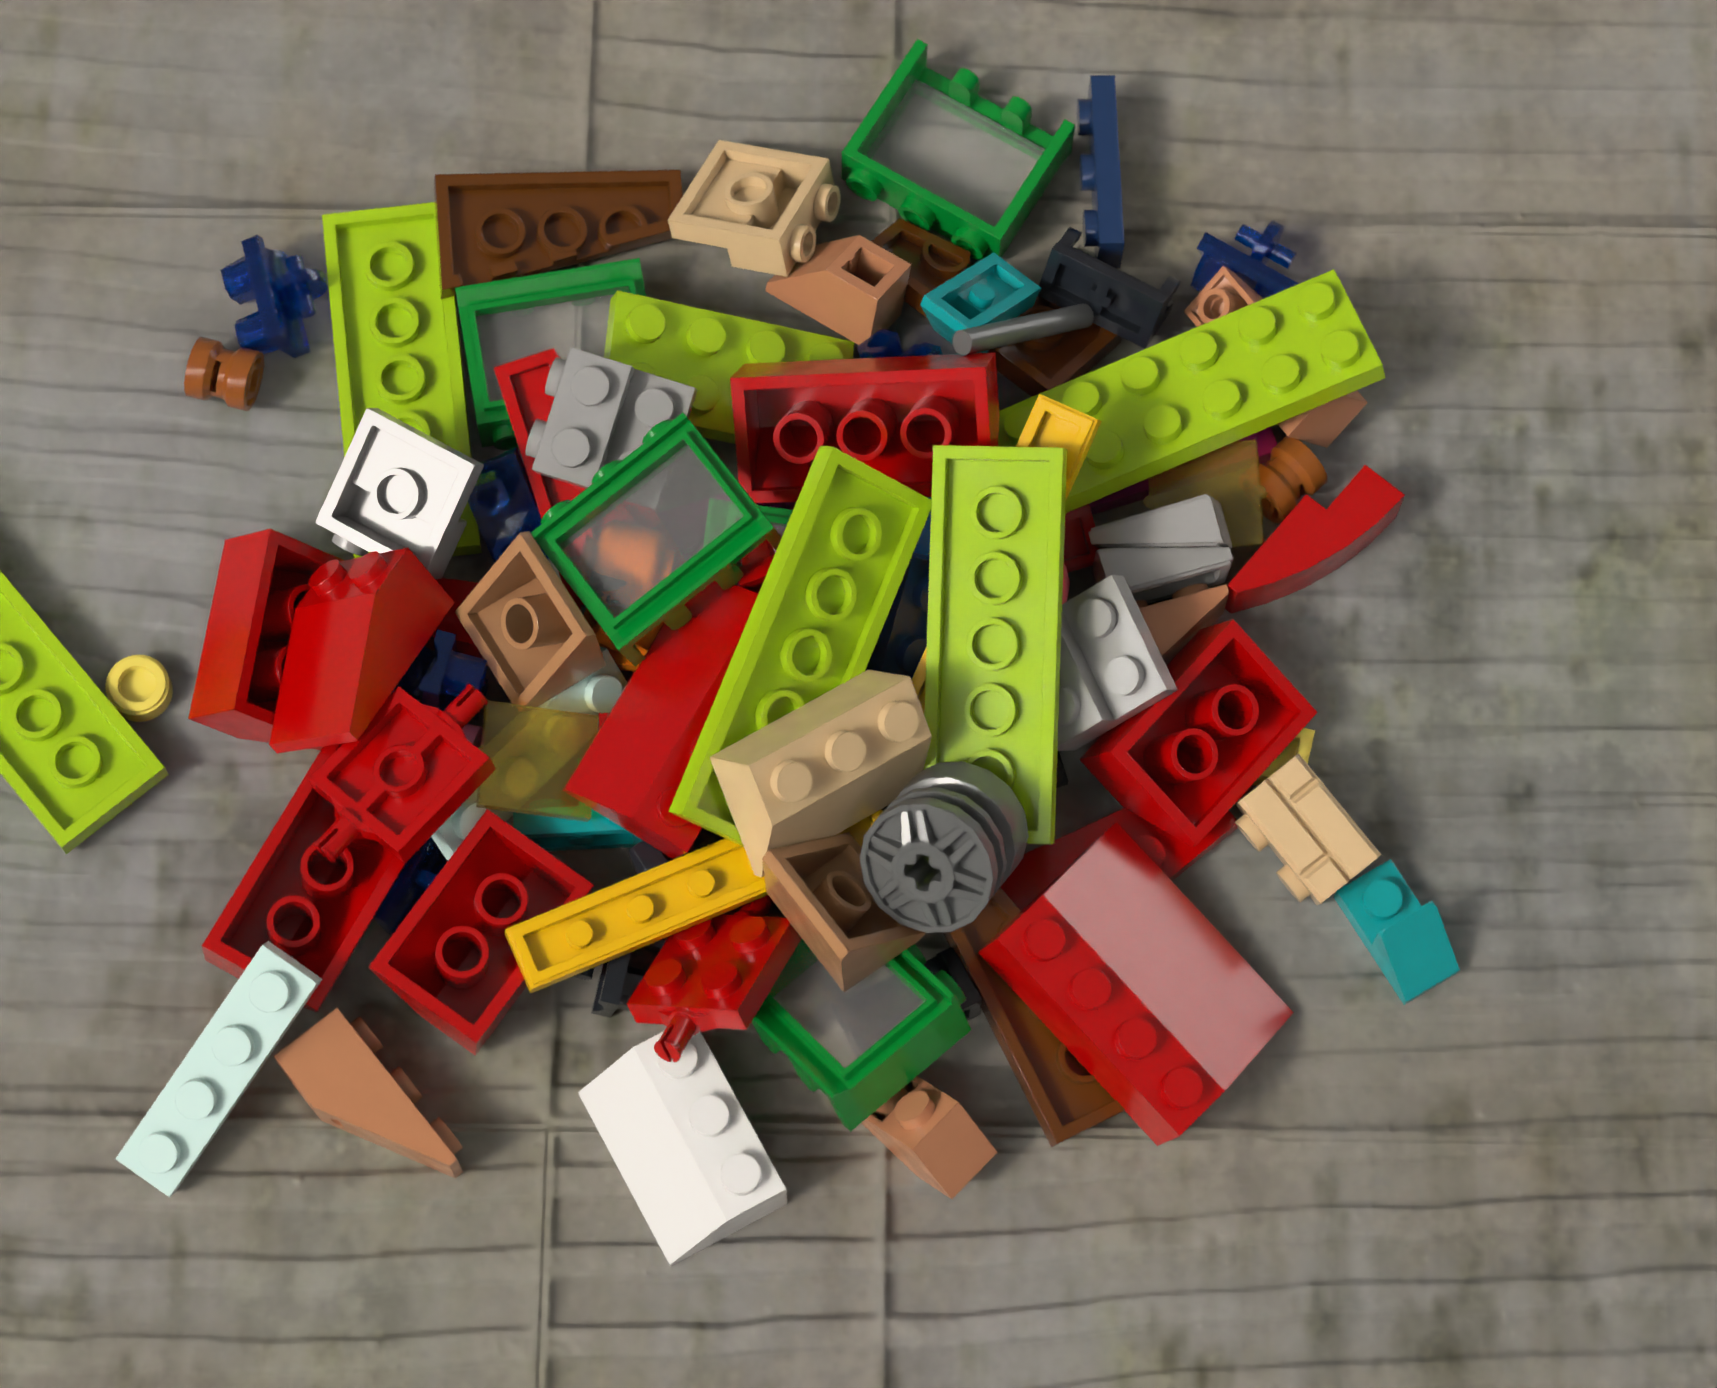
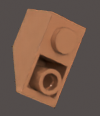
M861 235L815 245L814 253L807 263L796 262L788 277L774 275L767 282L766 292L869 350L901 316L912 264Z
M918 1076L862 1122L917 1177L950 1199H953L998 1153L957 1100Z

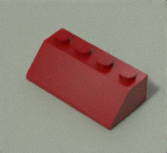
M996 353L747 363L730 378L738 480L755 503L797 502L819 446L835 447L925 497H932L933 445L998 446L1000 414Z
M715 580L685 603L692 613L691 619L685 625L676 630L670 629L665 623L662 625L645 653V659L637 666L563 788L564 792L672 859L688 853L702 827L668 811L759 594L737 585L729 589H722Z
M342 744L322 747L202 944L206 961L239 979L260 947L267 941L271 942L322 978V981L303 1007L314 1012L319 1011L406 863L402 862L379 842L364 838L361 835L354 839L335 859L334 863L330 862L327 857L325 858L314 847L313 842L317 841L340 815L336 811L335 806L314 790L308 778Z

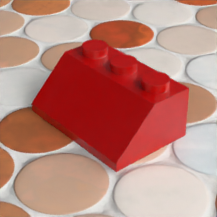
M271 528L225 540L191 702L189 720L239 739L270 742L295 608L311 588L308 585V581L312 574L330 560L344 561L343 559ZM322 747L310 748V749L321 750Z
M1234 619L1200 629L1167 665L1178 690L1102 734L1079 759L1121 806L1190 847L1197 846L1318 713Z
M487 809L371 962L369 969L423 1019L476 1056L527 987L505 936V929L587 896L593 892L594 885Z

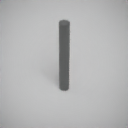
M1082 303L962 329L955 332L952 340L953 347L958 354L968 355L1080 330L1091 326L1094 315L1092 309L1087 304Z

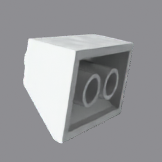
M661 1032L631 1048L578 1092L670 1267L787 1204L786 1187L701 1032L692 1036L681 1054L680 1060L677 1062H673L672 1059L671 1062H667L656 1054L654 1045L663 1034Z

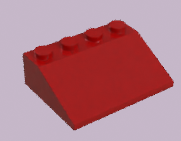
M1117 822L1113 823L978 952L1059 1041L1067 1047L1085 1069L1097 1079V1082L1110 1096L1118 1101L1125 1109L1124 1111L1157 1146L1181 1136L1228 1089L1294 1013Z

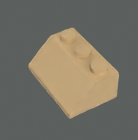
M867 670L710 756L711 763L755 876H764L762 858L770 849L837 835L888 806L897 798L914 776L923 771L932 735L910 676Z

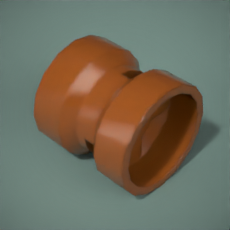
M199 337L191 350L185 371L184 392L186 396L204 401L217 397L224 399L228 407L249 411L256 401L263 378V352L245 347L232 351L225 349L221 341Z
M1286 436L1271 449V461L1268 460L1265 464L1255 463L1239 477V482L1244 494L1253 506L1267 519L1280 524L1295 508L1296 501L1301 495L1307 494L1312 496L1328 482V476L1319 459L1304 443L1298 439Z

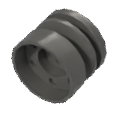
M964 761L937 763L917 773L897 798L879 815L864 835L860 854L864 884L877 905L901 925L925 933L952 932L975 920L1024 858L1029 836L1024 808L1011 787L990 770Z

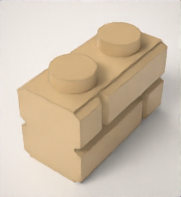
M1299 753L1236 804L1243 816L1235 821V824L1258 852L1266 846L1272 849L1284 864L1276 872L1277 876L1300 903L1310 896L1316 905L1321 904L1381 856V853Z

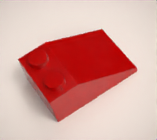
M408 547L383 553L373 551L363 557L344 561L330 560L320 566L310 577L308 585L311 588L295 608L269 745L277 754L358 741L455 603Z

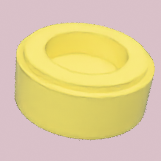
M131 655L117 662L110 670L105 684L109 701L123 718L134 722L149 721L161 715L170 704L173 694L172 682L164 666L158 660L146 655Z

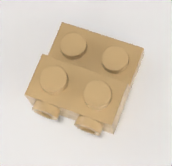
M718 140L668 218V223L673 239L727 248L732 267L788 277L796 262L807 263L811 259L816 245L815 230L820 222H832L836 218L840 207V190L838 186L834 185L829 158Z

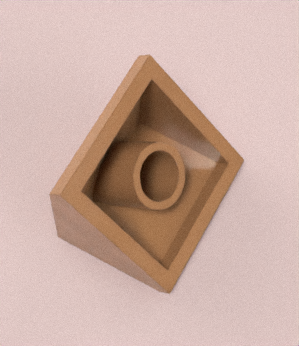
M529 531L518 534L455 611V614L518 714L533 710L606 666L594 631Z
M850 832L770 849L762 858L767 894L844 993L918 942L926 934L925 932L901 925L877 905L864 884L860 864L862 847Z

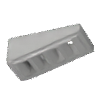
M1208 494L1091 528V531L1088 532L1091 544L1099 549L1229 547L1232 549L1221 503Z
M1229 547L1104 548L1096 550L1092 571L1096 584L1112 574L1123 575L1135 601L1145 600L1147 603H1152L1170 598L1176 591L1193 584L1204 583L1211 587L1225 583L1233 557Z

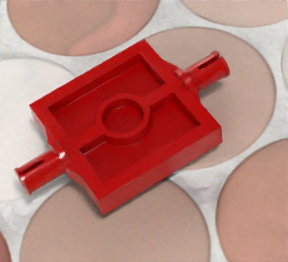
M467 684L466 688L442 711L436 707L421 704L399 686L387 698L359 740L343 743L308 778L314 790L335 806L336 811L340 815L322 836L313 842L314 847L325 858L327 857L330 862L334 863L335 859L354 839L361 835L364 838L379 842L402 862L406 863L496 770L490 757L468 741L462 730L488 704L486 697L477 688L475 689L473 685Z
M769 895L743 905L733 915L716 916L668 937L627 1002V1006L636 1023L662 1024L667 1026L660 1039L654 1045V1050L661 1059L667 1062H671V1059L673 1062L679 1061L692 1036L699 1032L717 1028L748 1029L802 939L787 918L766 917L770 909L775 905Z

